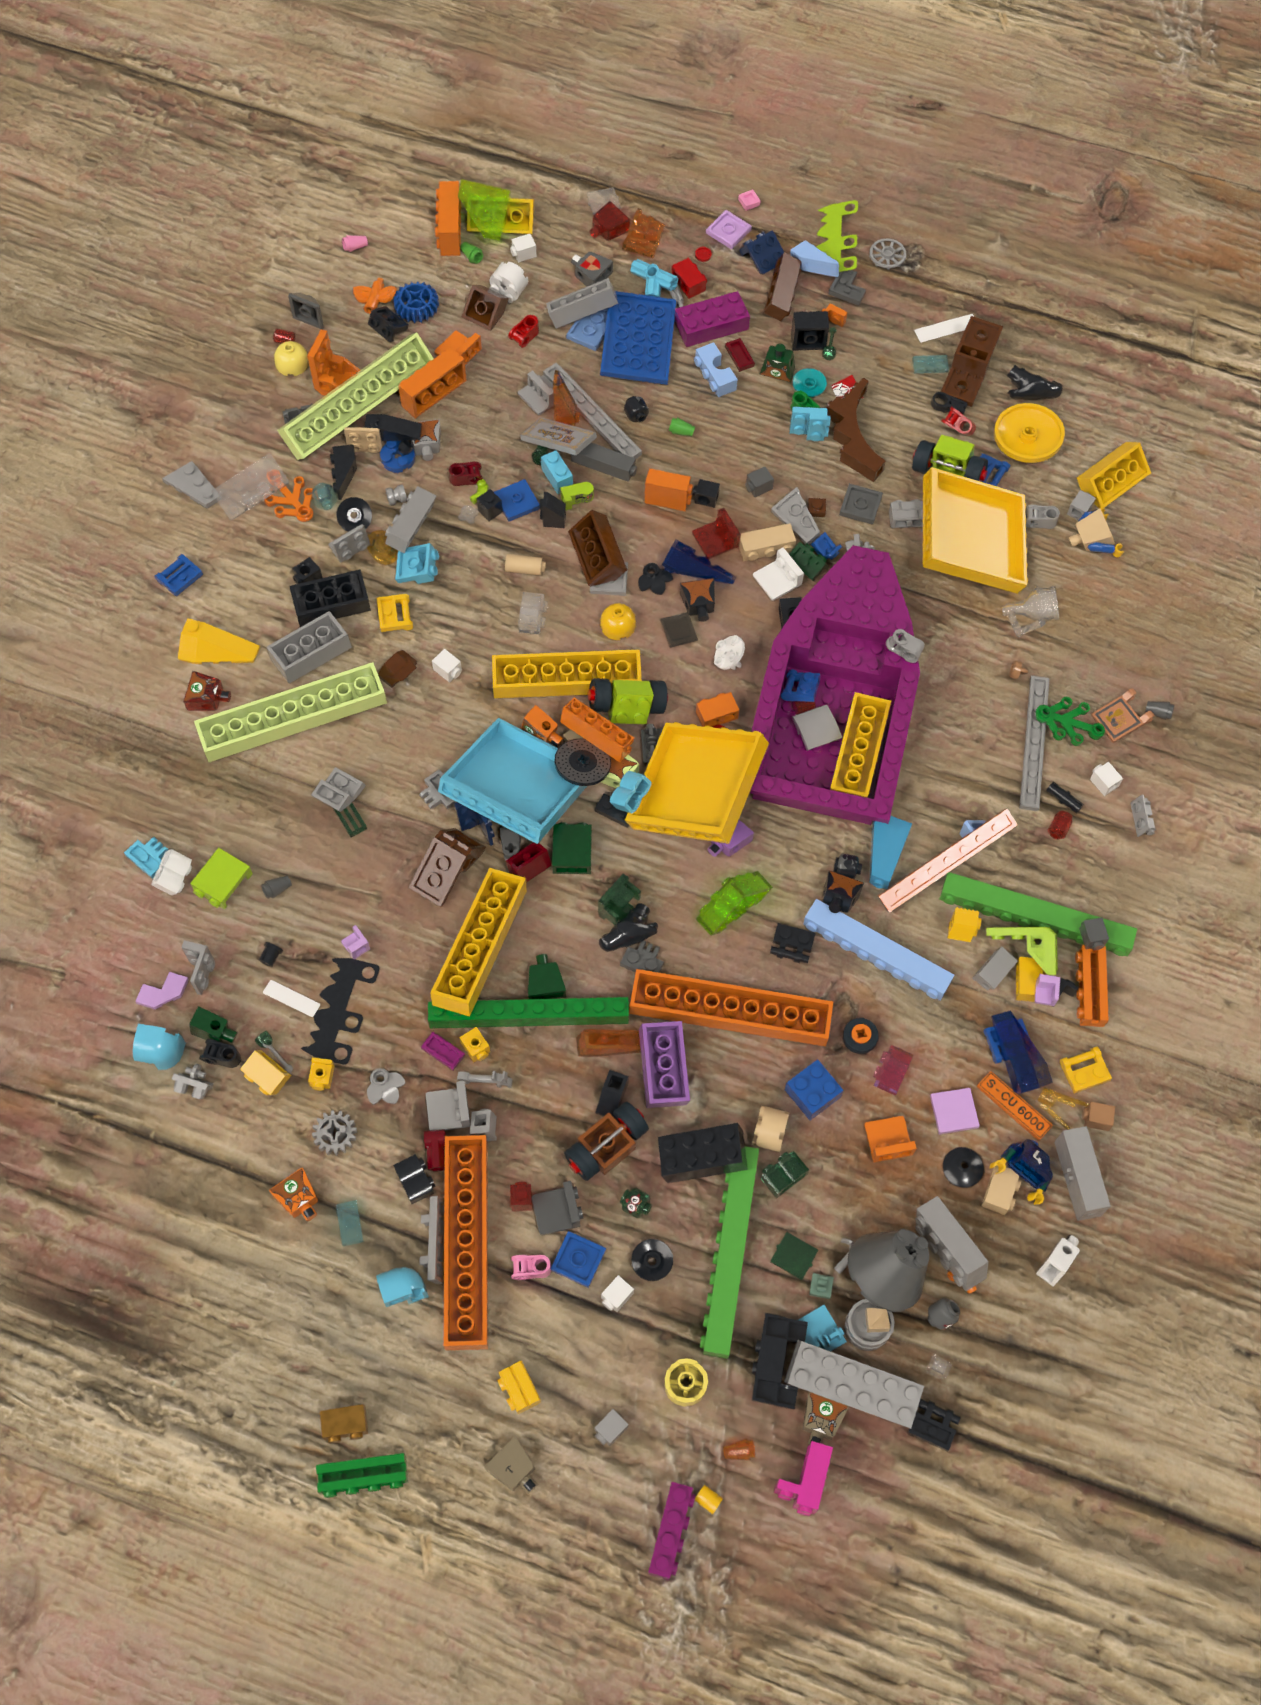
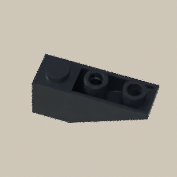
M354 444L333 446V454H330L331 465L334 464V468H331L332 478L336 479V483H333L334 494H338L339 500H342L357 470Z

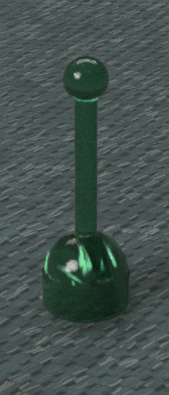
M835 327L830 328V342L823 349L822 356L826 360H833L836 357V349L832 345L834 334L836 333Z

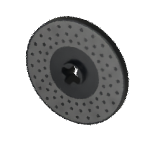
M572 739L563 743L557 749L554 764L558 774L569 783L579 786H591L600 783L608 776L611 768V758L586 739Z

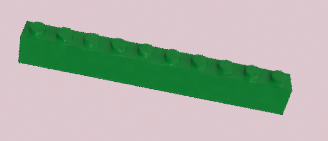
M628 997L483 1000L476 1002L469 1017L432 1006V1002H428V1023L430 1029L629 1024Z

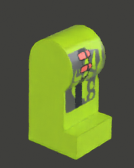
M582 482L561 487L560 495L562 501L566 503V511L571 510L574 504L591 502L594 498V486L589 482Z

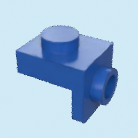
M826 532L810 544L818 555L821 554L825 559L830 558V560L834 559L839 554L838 550L842 548L840 544L836 546Z

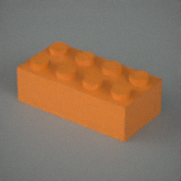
M439 181V188H436V198L439 199L436 201V212L439 213L435 216L436 224H438L435 227V236L439 237L437 239V249H440L441 256H461V196L459 181Z
M450 347L442 351L433 360H430L421 369L416 370L410 377L401 381L398 385L401 406L410 415L417 418L466 382L464 358Z

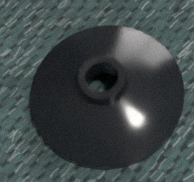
M350 497L340 503L337 508L336 517L339 525L349 532L361 524L366 529L371 523L372 511L369 504L363 499ZM351 512L357 513V517L355 519L351 518Z
M955 1148L944 1158L943 1173L946 1179L954 1186L960 1188L972 1187L983 1176L984 1165L982 1159L975 1151L969 1148ZM961 1163H966L968 1168H962Z
M644 1240L635 1247L632 1253V1267L635 1273L644 1280H661L672 1269V1251L667 1244L660 1240ZM653 1258L656 1260V1264L650 1265L648 1260Z

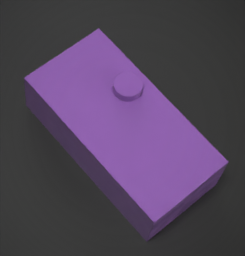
M682 1021L642 1024L639 1028L646 1108L687 1105L690 1102Z

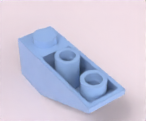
M806 240L790 250L791 256L801 261L800 268L802 271L833 277L839 276V263Z

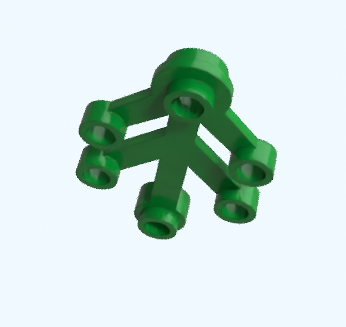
M1067 696L1051 707L1040 705L1035 711L1036 719L1041 723H1046L1052 731L1053 737L1058 741L1062 740L1067 733L1071 743L1074 746H1080L1084 738L1081 734L1076 733L1072 727L1087 731L1094 740L1101 739L1105 733V728L1100 723L1091 725L1073 719L1088 713L1090 705L1086 702L1080 703L1078 708L1063 715L1057 714L1056 712L1059 710L1069 709L1072 705V699ZM1054 721L1059 722L1063 728H1058Z

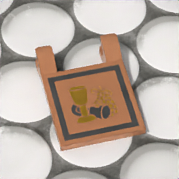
M1133 688L1091 713L1094 720L1104 726L1105 734L1113 743L1153 720L1154 714L1152 711L1146 712L1139 718L1127 703L1135 698L1136 691Z

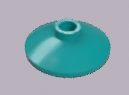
M802 369L793 377L795 391H804L809 397L819 396L825 391L827 386L826 377L816 369Z

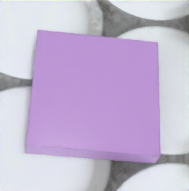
M725 210L706 229V234L732 250L752 230V226Z
M970 1088L930 1095L939 1134L979 1128Z

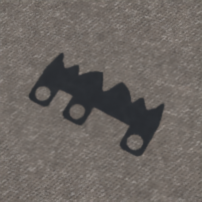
M333 958L332 961L338 964L337 966L340 971L330 975L336 983L327 986L319 994L321 998L329 1003L330 1008L316 1011L313 1017L320 1030L310 1033L315 1043L301 1049L316 1058L329 1059L334 1063L346 1065L350 1060L352 1047L335 1042L338 1031L343 1030L357 1033L363 1021L361 1014L346 1011L351 992L356 980L374 983L380 968L376 964L352 958ZM366 967H372L375 971L374 976L370 979H366L362 975V971ZM354 1016L358 1019V1025L355 1028H348L345 1025L348 1017ZM338 1048H345L348 1054L345 1059L338 1060L335 1057V1051Z

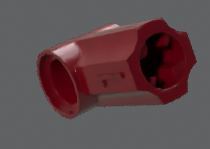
M445 1129L424 1131L428 1171L437 1172L445 1170Z

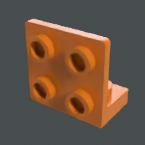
M454 331L434 352L439 356L442 351L452 347L464 358L466 365L482 349L481 336L474 333L471 337L467 338L460 332Z
M904 1116L876 1120L864 1124L873 1163L914 1155L917 1149L915 1141L910 1142Z

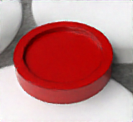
M699 247L695 251V257L698 261L706 262L711 259L712 252L709 248Z

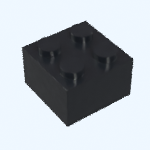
M828 311L794 312L791 329L792 351L826 350L829 333Z

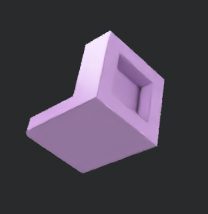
M355 925L352 927L354 933L341 941L353 959L370 950L368 941Z
M1040 974L1036 980L1034 1002L1055 1006L1059 999L1060 977Z

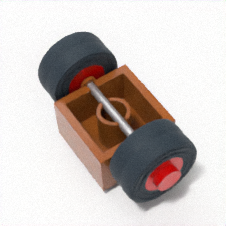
M624 1102L614 1110L613 1115L615 1119L610 1113L606 1114L578 1138V1142L574 1143L564 1152L566 1159L570 1163L569 1167L584 1180H590L599 1171L606 1175L636 1149V1142L634 1140H638L649 1130L643 1114L629 1102Z

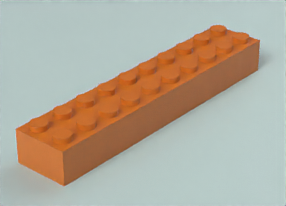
M636 969L629 1014L675 1022L682 1021V1023L826 1047L834 1001Z
M486 1135L445 1136V1351L488 1349V1142Z

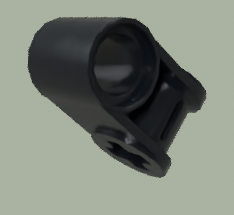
M206 1039L203 1055L199 1057L201 1061L228 1068H235L240 1064L241 1055L233 1045L221 1043L213 1039ZM234 1053L231 1059H226L229 1054Z

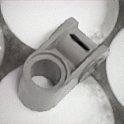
M1035 504L1026 506V527L1055 528L1060 514L1059 509L1055 506Z
M902 629L896 630L893 636L889 637L886 641V646L890 651L911 663L918 661L925 646L922 640L915 638Z

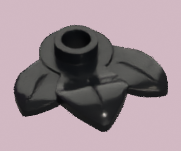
M648 563L643 568V575L639 577L638 586L642 592L650 589L653 593L662 595L666 588L665 582L672 581L673 576L667 569H660L657 564Z

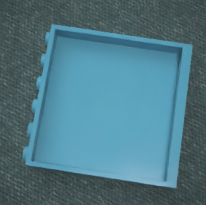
M497 718L440 778L438 792L538 844L587 786L569 783L558 774L554 764L557 747Z

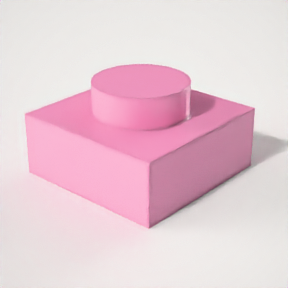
M754 190L738 196V200L745 211L760 206V199Z

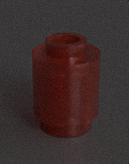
M1059 811L1055 814L1048 828V833L1052 838L1059 840L1066 837L1073 823V817L1070 813Z

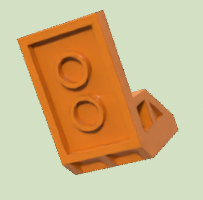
M321 329L307 357L314 389L325 396L359 372L360 369L345 357L333 354L328 332Z

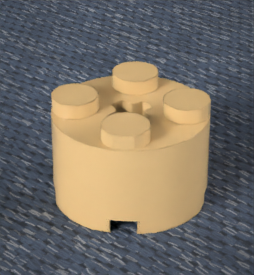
M761 1106L752 1145L780 1152L789 1112Z

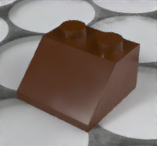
M472 285L461 317L491 331L504 314L509 298L482 285Z

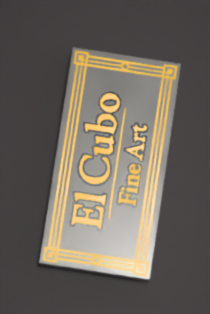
M540 418L525 430L520 437L522 441L577 455L595 440L597 435L596 432Z

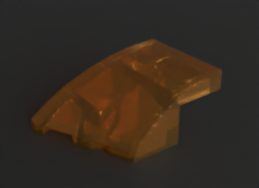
M638 208L634 214L633 222L628 229V235L623 242L622 249L654 258L665 224L657 221L651 215H644L642 210Z

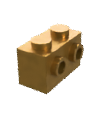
M364 1404L320 1411L322 1438L325 1441L328 1440V1443L341 1442V1438L350 1437V1440L362 1439L364 1434H368L366 1407Z

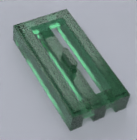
M353 803L349 807L361 825L360 828L348 809L345 808L343 810L355 829L353 832L342 814L333 808L350 838L367 829Z

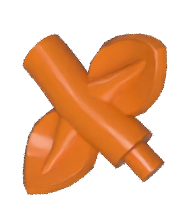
M377 278V281L373 282L372 288L355 286L353 287V293L358 302L365 304L364 311L371 314V310L377 309L380 302H390L395 296L397 288L395 286L384 288V280Z

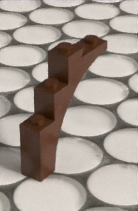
M862 378L859 383L856 382L853 385L849 394L846 393L843 398L837 396L834 401L831 400L826 408L827 416H830V420L836 423L833 428V440L843 445L840 449V461L874 482L884 471L886 460L876 454L866 443L857 423L856 410L860 400L867 392L869 382L867 379Z

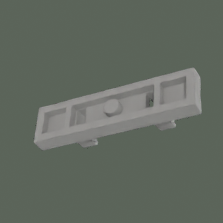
M439 1196L430 1197V1213L421 1215V1224L429 1226L428 1256L420 1257L419 1265L428 1267V1281L435 1284H444V1199Z

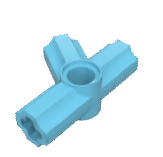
M639 259L634 260L631 264V273L646 280L645 295L660 297L661 287L672 291L678 285L679 279L677 276L659 269L656 264H648Z

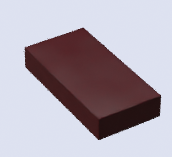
M741 338L725 343V348L739 372L755 366V362Z

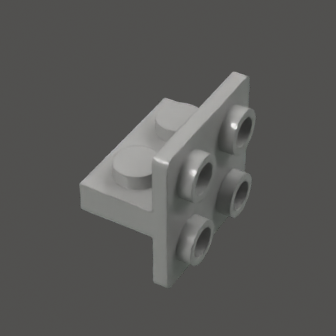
M533 371L527 374L528 385L518 391V395L537 415H541L565 399V395L545 375L537 376Z

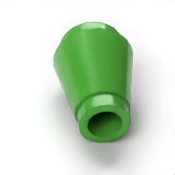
M467 242L461 244V251L471 263L478 264L482 261L483 253L480 248Z
M677 417V419L672 418L668 431L672 432V434L692 437L695 426Z

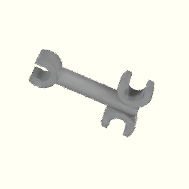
M460 1071L457 1076V1080L465 1081V1084L470 1082L497 1083L496 1086L501 1088V1085H505L508 1088L512 1087V1079L507 1076L508 1073L506 1071H503V1074L492 1071V1075L470 1074Z

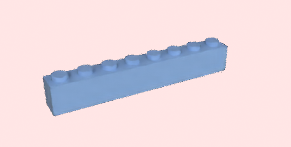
M818 899L814 901L804 918L803 925L808 930L818 932L826 940L838 943L842 949L856 953L860 959L874 963L878 969L890 972L894 978L908 982L912 988L926 992L932 999L941 1001L952 982L954 974L842 912H830L829 905Z

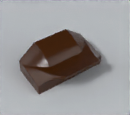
M404 650L398 651L383 664L378 676L393 688L399 681H404L417 668V661Z

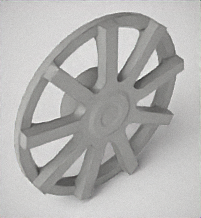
M885 238L873 243L869 251V257L875 263V266L889 270L890 268L901 266L906 259V250L897 240ZM884 241H891L890 246H885ZM880 242L882 250L877 248L875 245ZM894 243H896V244H898L900 247L897 248V249H894V248H893V245H894ZM875 250L880 254H873L872 251ZM901 250H903L904 255L895 254Z

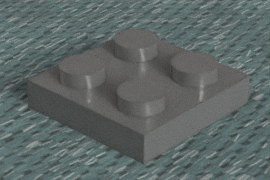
M849 484L839 516L873 525L883 493Z

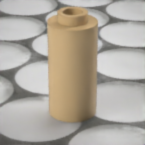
M506 555L505 572L541 575L546 570V561H543L542 557Z

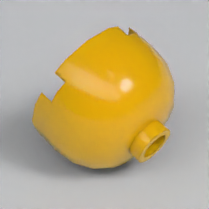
M614 603L607 606L600 618V627L603 634L613 640L630 637L636 628V618L633 610L622 603Z

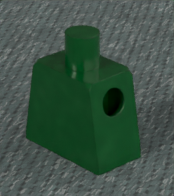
M547 954L537 955V964L529 966L528 998H565L566 988L557 962L549 963Z
M199 1006L189 1023L191 1035L204 1040L213 1039L222 1042L224 1039L233 1043L238 1032L229 1029L228 1020Z

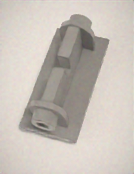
M1144 795L1131 802L1137 837L1144 833L1153 835L1156 830L1153 818H1148V816L1152 815L1151 803L1147 798H1144Z

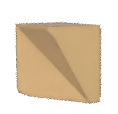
M866 1308L867 1333L889 1332L890 1323L887 1310Z

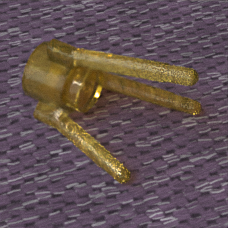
M1044 1087L1037 1100L1042 1103L1040 1108L1047 1111L1066 1130H1069L1070 1127L1048 1106L1053 1107L1056 1100L1072 1107H1076V1104L1087 1107L1088 1103Z

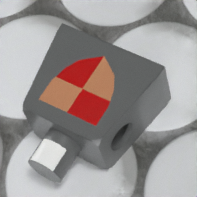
M588 252L583 258L576 254L571 261L575 265L576 278L585 286L605 280L613 273V261L593 252Z

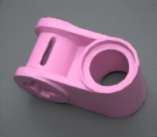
M516 1255L511 1257L513 1262L511 1279L546 1278L551 1273L550 1260L544 1255ZM540 1262L547 1264L546 1269L543 1271L536 1269Z

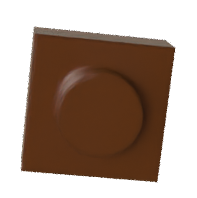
M808 498V510L812 517H825L826 499Z

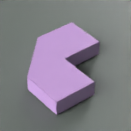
M169 972L162 989L143 984L135 1002L152 1009L160 1008L165 1003L181 998L189 979L188 977Z

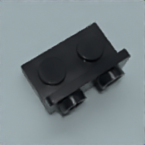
M387 306L371 310L368 325L389 342L394 341L395 334L406 331L409 325Z

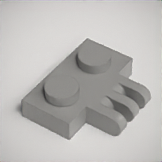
M440 769L424 779L428 788L419 794L422 799L425 798L424 802L426 804L430 803L428 805L430 809L435 808L441 803L446 809H449L456 803V801L438 792L440 778L444 775Z

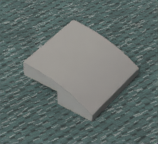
M827 705L792 717L807 751L842 738L839 727Z
M335 767L326 781L321 779L311 796L341 812L357 798L366 785Z

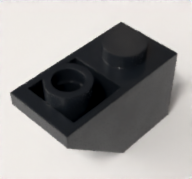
M544 492V497L540 499L539 505L540 520H543V527L565 528L566 503L552 494Z
M609 1070L601 1091L596 1114L605 1116L610 1113L615 1119L613 1112L621 1105L629 1083V1076Z

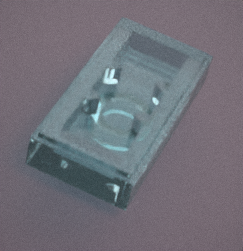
M947 355L913 356L914 373H944L949 370Z
M357 1201L336 1204L342 1245L348 1246L364 1242Z

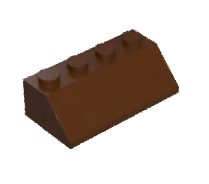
M591 510L568 531L588 586L591 587L615 581L627 571L606 515Z

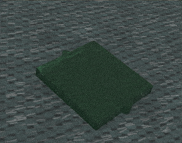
M786 1232L781 1243L776 1245L777 1250L770 1263L803 1280L808 1269L813 1266L812 1261L818 1249Z

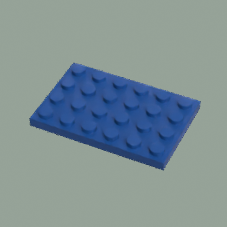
M615 291L618 304L608 308L600 376L667 385L676 299Z

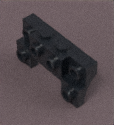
M765 1313L761 1340L757 1339L755 1352L759 1353L758 1362L754 1361L752 1374L756 1375L752 1395L753 1402L795 1410L798 1387L784 1385L781 1382L787 1343H797L798 1340L805 1342L808 1322Z

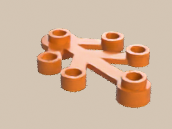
M278 470L269 471L267 473L269 484L276 486L285 497L268 494L264 498L266 505L269 507L275 504L293 505L295 508L288 509L283 506H277L274 509L276 517L283 518L287 515L296 516L302 522L311 520L313 510L310 504L311 500L315 497L314 490L306 488L304 490L305 498L303 505L299 502L301 488L305 486L304 478L301 476L294 478L293 493H291L282 482L281 473Z

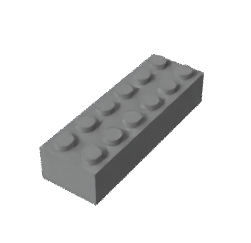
M800 1340L797 1341L784 1380L785 1383L908 1428L912 1427L924 1389L923 1385Z

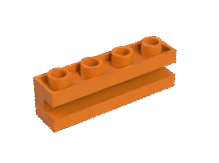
M575 697L563 707L560 722L618 762H621L631 752L632 747L630 745L634 741L633 736Z
M1082 945L1075 955V962L1078 963L1079 968L1076 971V981L1079 982L1076 999L1079 1000L1080 1007L1077 1008V1018L1080 1019V1026L1104 1027L1109 1021L1106 946L1099 950L1085 949V946Z

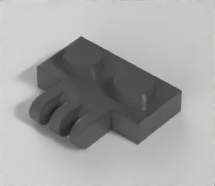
M642 941L637 950L631 947L627 948L620 966L636 972V969L660 973L664 961L656 958L660 947L656 946L654 952H651L653 944L649 943L647 949H644L646 941Z

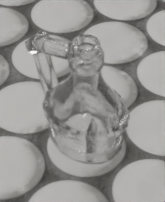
M1052 585L1050 588L1036 586L1020 602H1010L1002 606L1003 616L1009 617L1016 637H1021L1028 632L1043 627L1046 621L1060 619L1055 586ZM1015 615H1023L1036 622L1020 628Z

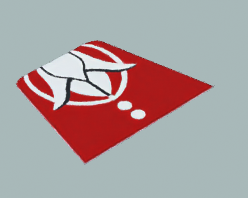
M850 375L832 384L831 387L835 396L843 398L846 393L849 394L856 381L853 375Z

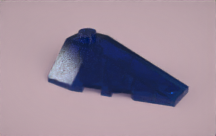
M675 539L662 563L664 569L670 573L675 572L703 579L714 578V581L733 584L736 576L721 566L711 565V561L707 557L696 555L695 549Z
M1011 1010L991 1016L1013 1091L1017 1094L1024 1093L1053 1083L1047 1062Z

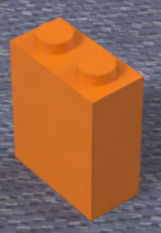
M649 468L645 481V503L686 511L687 505H691L693 484H690L691 477Z

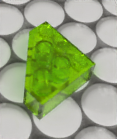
M461 179L458 197L486 240L502 243L512 192L507 189Z
M758 871L726 878L721 884L722 888L716 891L710 897L711 901L699 910L700 914L696 920L710 936L727 928L726 925L730 924L733 920H738L747 913L746 908L748 909L754 904L757 905L773 888Z

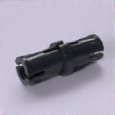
M1054 781L1046 790L1058 799L1060 804L1066 805L1076 814L1084 805L1074 798L1070 791L1062 789Z

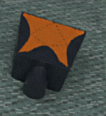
M714 578L680 583V596L688 615H698L700 622L707 621L709 619L708 613L714 612Z
M829 870L824 885L822 902L829 905V910L832 913H838L839 911L848 913L859 899L864 882Z

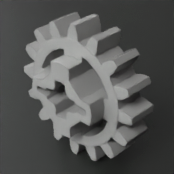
M331 1110L330 1116L323 1113L324 1119L317 1118L319 1125H313V1129L317 1131L312 1133V1137L316 1139L314 1141L315 1145H320L319 1150L321 1152L326 1149L327 1155L334 1151L335 1155L338 1156L339 1150L346 1153L345 1147L352 1148L351 1141H356V1136L353 1135L357 1133V1129L353 1127L355 1125L354 1120L349 1121L350 1116L348 1114L343 1117L342 1111L335 1115L334 1110ZM338 1121L343 1122L345 1125L341 1126L338 1124ZM334 1126H335L336 1130L338 1131V1132H336L335 1140H334V1138H333V1136H332V1134H333V1132H334ZM322 1139H324L325 1141L329 1140L331 1142V1145L325 1143Z

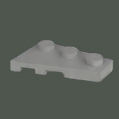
M193 461L162 478L165 484L173 486L178 492H183L190 499L205 508H209L222 500L220 494Z
M798 487L771 508V512L783 524H791L793 533L804 544H810L820 535V531L804 499H802Z

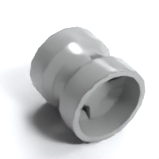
M403 484L398 485L394 490L391 487L385 489L390 506L395 505L396 501L401 503L407 502Z

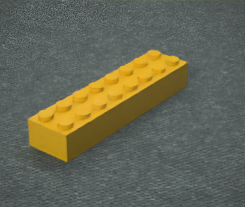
M640 650L492 655L494 698L588 695L590 683L594 678L609 679L611 687L613 680L642 681Z
M489 868L430 992L432 1006L470 1017L527 892L526 878Z

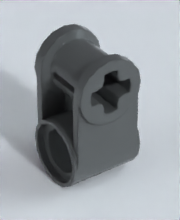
M506 827L500 828L504 860L506 861L521 851V836Z

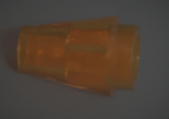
M746 1438L723 1446L725 1459L751 1461V1458H756L754 1440Z

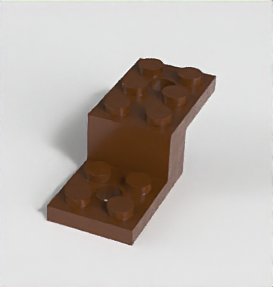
M970 317L941 392L967 402V406H973L1003 326L977 317ZM978 334H983L985 337L981 338ZM958 385H963V386H965L966 388H965V389H960V388L958 387Z

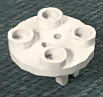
M737 635L718 641L714 664L723 670L730 668L735 670L736 666L741 668L739 661L744 654V641Z

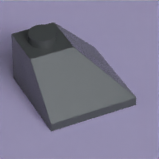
M290 293L288 298L293 318L323 330L324 325L320 305L317 300L303 293Z

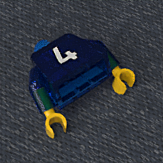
M1026 1139L1023 1143L1020 1141L1013 1143L1000 1156L1001 1159L992 1162L989 1168H994L997 1165L998 1171L995 1174H999L1005 1171V1163H1008L1009 1168L1036 1189V1192L1027 1195V1200L1033 1201L1035 1199L1034 1205L1041 1204L1044 1201L1042 1193L1046 1191L1053 1178L1050 1157L1039 1147L1035 1140Z

